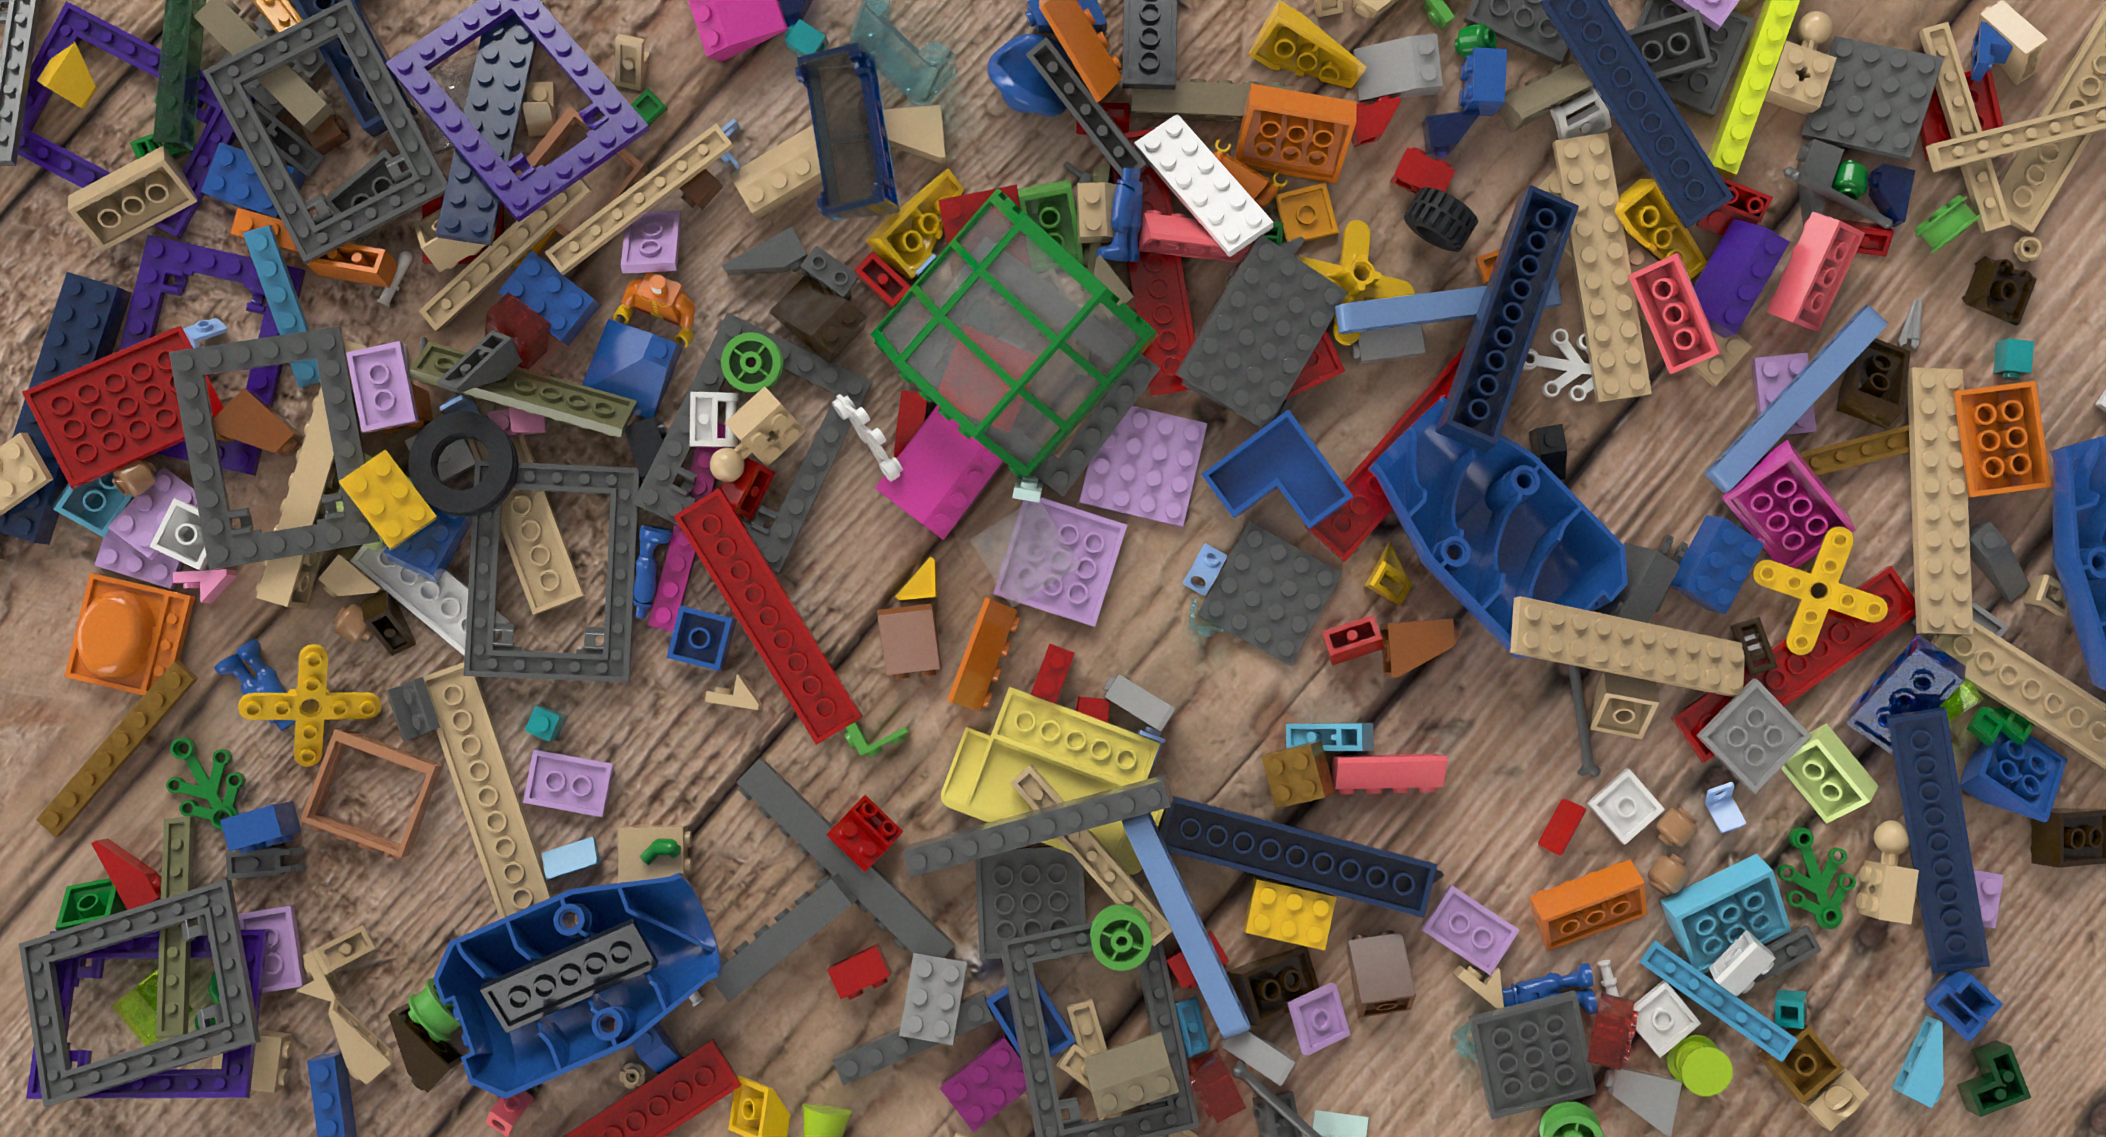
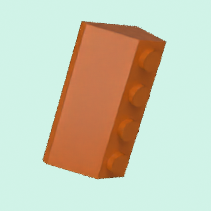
M1630 859L1614 863L1610 867L1590 872L1583 877L1572 881H1565L1556 887L1541 890L1529 896L1531 912L1547 952L1647 915L1645 882Z

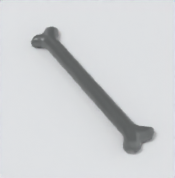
M1791 166L1786 167L1783 171L1784 176L1885 229L1892 228L1894 225L1892 219Z
M1568 664L1583 764L1577 773L1581 776L1590 774L1593 777H1597L1601 769L1594 763L1580 669L1579 666Z
M1244 1061L1236 1062L1235 1068L1232 1070L1234 1078L1243 1080L1306 1137H1322L1247 1070Z

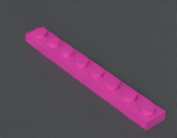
M717 423V438H725V425ZM696 447L690 471L698 475L689 495L695 499L694 503L713 492L716 478L711 473L710 460L716 451L724 447ZM676 524L648 621L649 626L672 632L679 607L683 605L696 557V552L680 526Z

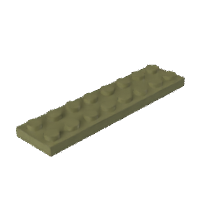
M428 342L410 367L409 378L424 384L439 386L437 381L467 352ZM520 367L513 369L504 379L461 392L477 399L489 400L502 406L514 407L531 414H539L556 421L578 425L581 428L592 429L620 438L634 414L637 401Z

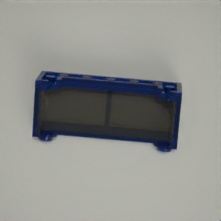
M857 42L797 57L798 67L795 68L798 82L803 83L808 92L824 190L820 192V198H817L819 212L830 220L887 215L900 212L874 56Z

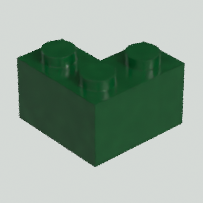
M1996 1040L1972 1049L1981 1075L1957 1084L1967 1111L1982 1117L2031 1098L2012 1046Z

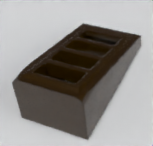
M1760 617L1733 624L1730 627L1735 641L1742 643L1745 656L1744 662L1750 676L1778 668ZM1754 629V634L1743 636V631ZM1758 638L1759 643L1747 646L1746 641ZM1763 649L1764 653L1754 656L1750 655V651ZM1766 658L1768 663L1754 666L1753 661Z

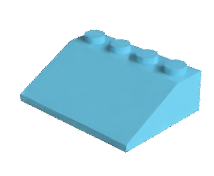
M1757 854L1686 887L1677 894H1672L1660 900L1666 920L1686 961L1703 974L1710 971L1709 967L1746 930L1763 945L1792 931L1774 872Z

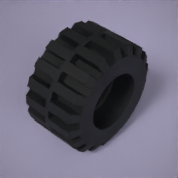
M1428 187L1419 190L1404 215L1406 224L1419 237L1436 247L1455 252L1462 250L1478 224L1476 215L1463 202L1444 191Z

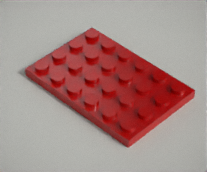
M181 325L22 391L72 489L185 441L169 352L193 348ZM205 376L214 419L224 407L208 376Z

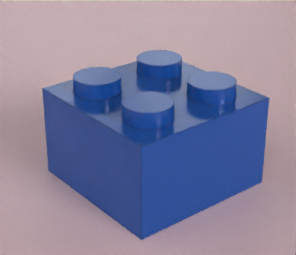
M1475 47L1471 54L1466 57L1465 63L1461 64L1459 78L1463 80V90L1459 92L1458 105L1462 106V115L1494 116L1505 103L1507 49Z
M680 605L666 658L717 671H724L737 619Z
M293 801L269 805L220 820L228 851L239 849L240 854L293 840V834L301 832Z

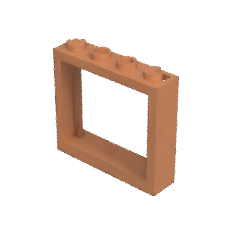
M571 106L567 108L528 156L527 161L535 169L540 165L546 167L578 126L587 132L590 131L579 116V113ZM622 149L616 155L634 169L602 209L644 178L649 172L642 162L625 149ZM519 169L515 172L516 176H519L520 174H522V172ZM560 223L553 228L563 237L571 233Z
M345 728L334 729L300 821L309 824L308 827L313 828L314 831L323 832L326 830L332 832V837L338 840L348 842L351 839L359 842L358 847L370 851L376 848L384 851L383 856L399 860V857H406L411 853L443 764ZM346 745L427 774L401 844L320 814Z

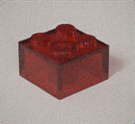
M508 292L487 311L484 337L491 330L512 337L522 360L518 366L529 370L547 352L551 323Z
M1601 992L1587 1062L1620 1071L1622 1062L1628 1063L1638 1011L1633 1010L1634 1001Z
M1218 1049L1188 1063L1191 1069L1189 1080L1196 1093L1202 1092L1203 1096L1199 1098L1208 1118L1214 1116L1216 1122L1219 1123L1246 1109V1105Z

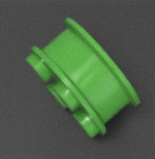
M1957 195L1946 205H1943L1934 212L1929 220L1926 219L1914 229L1917 233L1915 236H1921L1932 248L1930 251L1931 255L1967 230L1966 228L1982 216L1981 214L1975 215L1965 203L1966 196Z
M754 332L739 334L731 339L723 350L721 357L723 374L727 381L739 390L748 393H758L764 386L770 389L778 382L783 372V356L779 347L762 334ZM755 358L756 365L750 368L748 362L750 359Z
M1124 904L1109 906L1095 917L1091 925L1092 949L1096 958L1104 966L1118 971L1130 970L1139 966L1148 957L1152 947V935L1147 919L1138 909ZM1120 936L1125 937L1124 939H1121V940L1117 939V938L1120 937Z
M430 978L425 983L426 987L419 994L409 996L408 1004L411 1010L408 1014L415 1023H421L435 1042L439 1043L441 1040L447 1042L453 1038V1032L461 1023H458L454 1017V1004H442L434 979Z
M1563 1102L1553 1105L1544 1113L1539 1124L1540 1137H1604L1596 1114L1589 1107L1578 1102Z

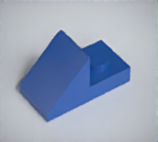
M1981 22L1973 39L1970 80L1982 81L1985 72L1991 71L1993 63L2005 64L2013 48L1987 22Z

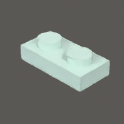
M1034 475L1030 479L1024 477L1017 478L1012 498L1039 503L1044 482L1039 481V478Z

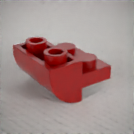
M1721 177L1734 198L1697 221L1696 225L1722 236L1733 219L1757 225L1758 222L1762 221L1773 197Z
M864 795L826 835L854 863L866 872L904 831L873 801Z

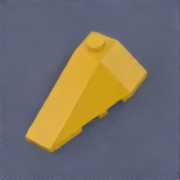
M1282 1L1277 3L1266 19L1248 55L1270 69L1277 71L1284 69L1295 72V75L1302 77L1305 74L1317 77L1322 82L1352 89L1367 67L1306 16Z
M949 168L945 169L881 223L865 241L887 265L907 278L912 279L916 275V271L932 256V250L936 241L943 234L942 229L944 226L938 200L962 195L964 191L963 186Z
M1639 179L1619 196L1615 213L1628 234L1660 260L1679 253L1690 280L1704 269L1707 264L1705 257L1688 229L1684 228L1655 180Z

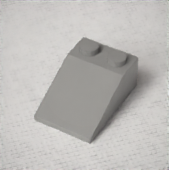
M1437 33L1404 37L1353 50L1354 57L1367 66L1357 81L1359 102L1376 101L1388 95L1391 98L1437 95L1443 86Z

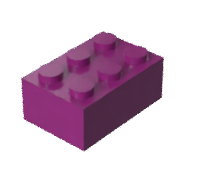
M1006 1033L997 1038L941 1083L940 1090L973 1132L1027 1091L1021 1057Z

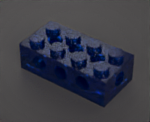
M1918 634L1849 708L1846 724L1893 755L1886 716L1939 708L1965 681L1966 666Z

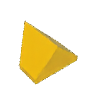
M76 42L52 57L37 79L38 82L82 109L86 107L98 88L95 86Z
M1389 541L1364 586L1401 606L1414 583L1408 579L1393 545Z
M930 556L895 597L899 601L938 599L936 561Z

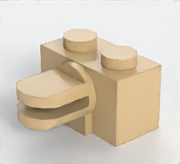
M1844 1069L1804 1104L1799 1103L1820 1126L1832 1131L1842 1120L1845 1121L1860 1107V1103L1870 1094L1847 1069Z

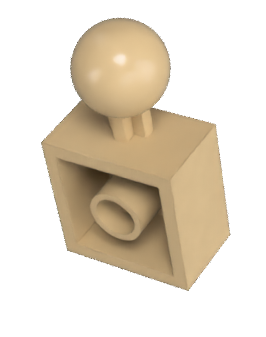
M1813 11L1800 19L1797 26V34L1802 43L1798 45L1785 41L1764 101L1807 116L1809 112L1813 113L1820 108L1837 59L1836 57L1816 51L1817 46L1825 43L1833 31L1832 20L1826 13Z
M764 386L725 422L741 440V443L734 449L722 448L716 451L710 460L711 473L722 482H733L743 474L745 467L744 459L751 453L768 467L806 430Z
M1889 820L1881 823L1874 833L1875 844L1882 851L1881 861L1865 860L1864 866L1861 867L1860 880L1862 884L1861 891L1856 897L1857 913L1879 920L1911 925L1919 870L1898 866L1899 854L1905 852L1910 846L1906 826L1903 823Z

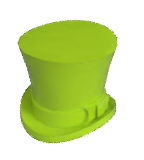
M1688 1035L1666 1053V1065L1671 1075L1685 1084L1696 1095H1716L1727 1088L1731 1082L1733 1067L1730 1059L1708 1037Z
M802 1104L804 1117L803 1137H843L846 1125L852 1115L851 1110L819 1104Z

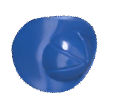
M1023 34L1012 38L990 57L987 65V73L990 80L1000 90L1002 98L1012 110L1021 113H1037L1046 117L1060 115L1067 107L1026 56L1046 36ZM1047 37L1074 69L1073 63L1065 49L1057 41Z

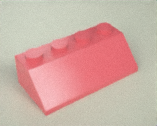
M1149 210L1142 214V226L1138 233V248L1142 252L1234 263L1244 258L1253 243L1251 242L1229 257L1197 219L1187 218V215L1180 213L1172 214L1171 216L1162 215V212L1156 210Z
M1812 212L1810 218L1804 224L1803 233L1798 244L1792 251L1791 260L1781 275V282L1770 299L1767 313L1819 333L1865 233L1840 220Z
M1679 253L1628 275L1670 374L1721 353Z
M1442 754L1331 756V778L1334 789H1339V794H1355V789H1366L1367 794L1382 793V788H1392L1393 793H1409V788H1419V792L1424 793L1436 792V787L1444 786L1448 756Z

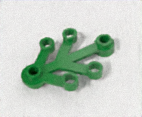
M190 738L174 740L170 747L171 754L176 759L185 760L199 785L187 783L181 777H173L166 783L167 790L170 793H184L207 799L212 808L199 806L195 800H186L179 807L180 813L183 816H198L210 819L216 829L223 831L220 821L223 819V814L226 812L229 814V817L239 814L234 805L239 788L245 784V776L240 772L230 773L227 776L226 784L228 787L222 801L218 792L225 765L229 764L232 760L231 752L227 749H220L214 752L212 757L214 763L209 778L195 755V742ZM185 743L189 746L187 753L182 749ZM220 753H224L226 756L224 762L219 760ZM235 775L239 778L237 785H234L232 782ZM175 780L179 782V788L177 790L173 788V782ZM188 803L191 804L193 807L191 813L187 812L186 806Z
M1793 828L1789 833L1788 839L1793 847L1800 849L1809 878L1796 872L1793 866L1787 864L1778 867L1777 875L1781 880L1791 881L1815 893L1818 904L1806 899L1804 894L1797 890H1790L1786 894V901L1791 906L1801 907L1815 914V920L1822 928L1834 929L1842 922L1843 913L1840 905L1847 891L1855 887L1856 879L1851 874H1840L1836 879L1837 887L1830 900L1826 890L1838 865L1845 863L1847 860V853L1841 848H1831L1828 852V860L1820 873L1811 847L1814 841L1812 832L1807 828ZM1802 834H1805L1807 836V840L1805 843L1802 844L1800 842V836ZM1837 851L1841 854V858L1838 861L1834 859V854ZM1785 868H1789L1790 875L1785 878L1783 871ZM1845 877H1848L1850 880L1848 886L1843 885ZM1794 894H1798L1799 900L1797 903L1792 902V896ZM1832 911L1833 918L1828 921L1826 919L1827 912Z

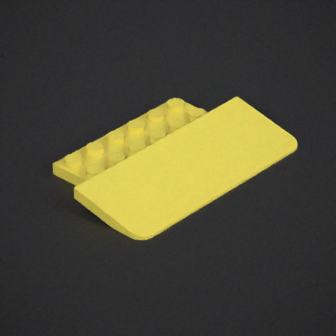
M1009 686L991 735L968 726L965 727L942 788L941 799L944 805L988 823L1033 811L1031 806L1010 784L1012 780L1031 764L1066 802L1147 780L1161 743ZM1164 809L1150 812L1157 828ZM1122 820L1089 829L1129 875L1137 874L1142 870L1140 861L1124 830ZM1059 838L1042 842L1071 853Z

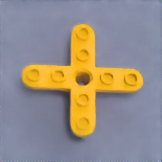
M1361 220L1350 221L1344 229L1340 265L1307 257H1298L1299 260L1348 292L1341 304L1364 301V299L1375 300L1415 295V291L1409 282L1384 276L1380 272L1375 271L1373 265L1368 261L1370 229ZM1335 314L1333 326L1335 339L1343 345L1355 343L1359 339L1361 332L1339 334Z
M1837 526L1827 531L1811 573L1772 560H1761L1753 567L1752 575L1756 583L1801 599L1786 637L1787 648L1794 654L1805 655L1812 651L1828 609L1873 623L1881 621L1887 615L1888 607L1884 599L1838 583L1854 541L1852 533L1845 527ZM1815 583H1821L1823 585V593L1815 598L1811 595V588Z
M317 644L307 645L300 651L296 689H290L287 693H249L242 696L238 703L240 715L248 720H295L294 760L297 764L304 767L313 766L321 760L324 720L371 719L381 711V701L374 693L330 692L326 689L328 655L325 648Z

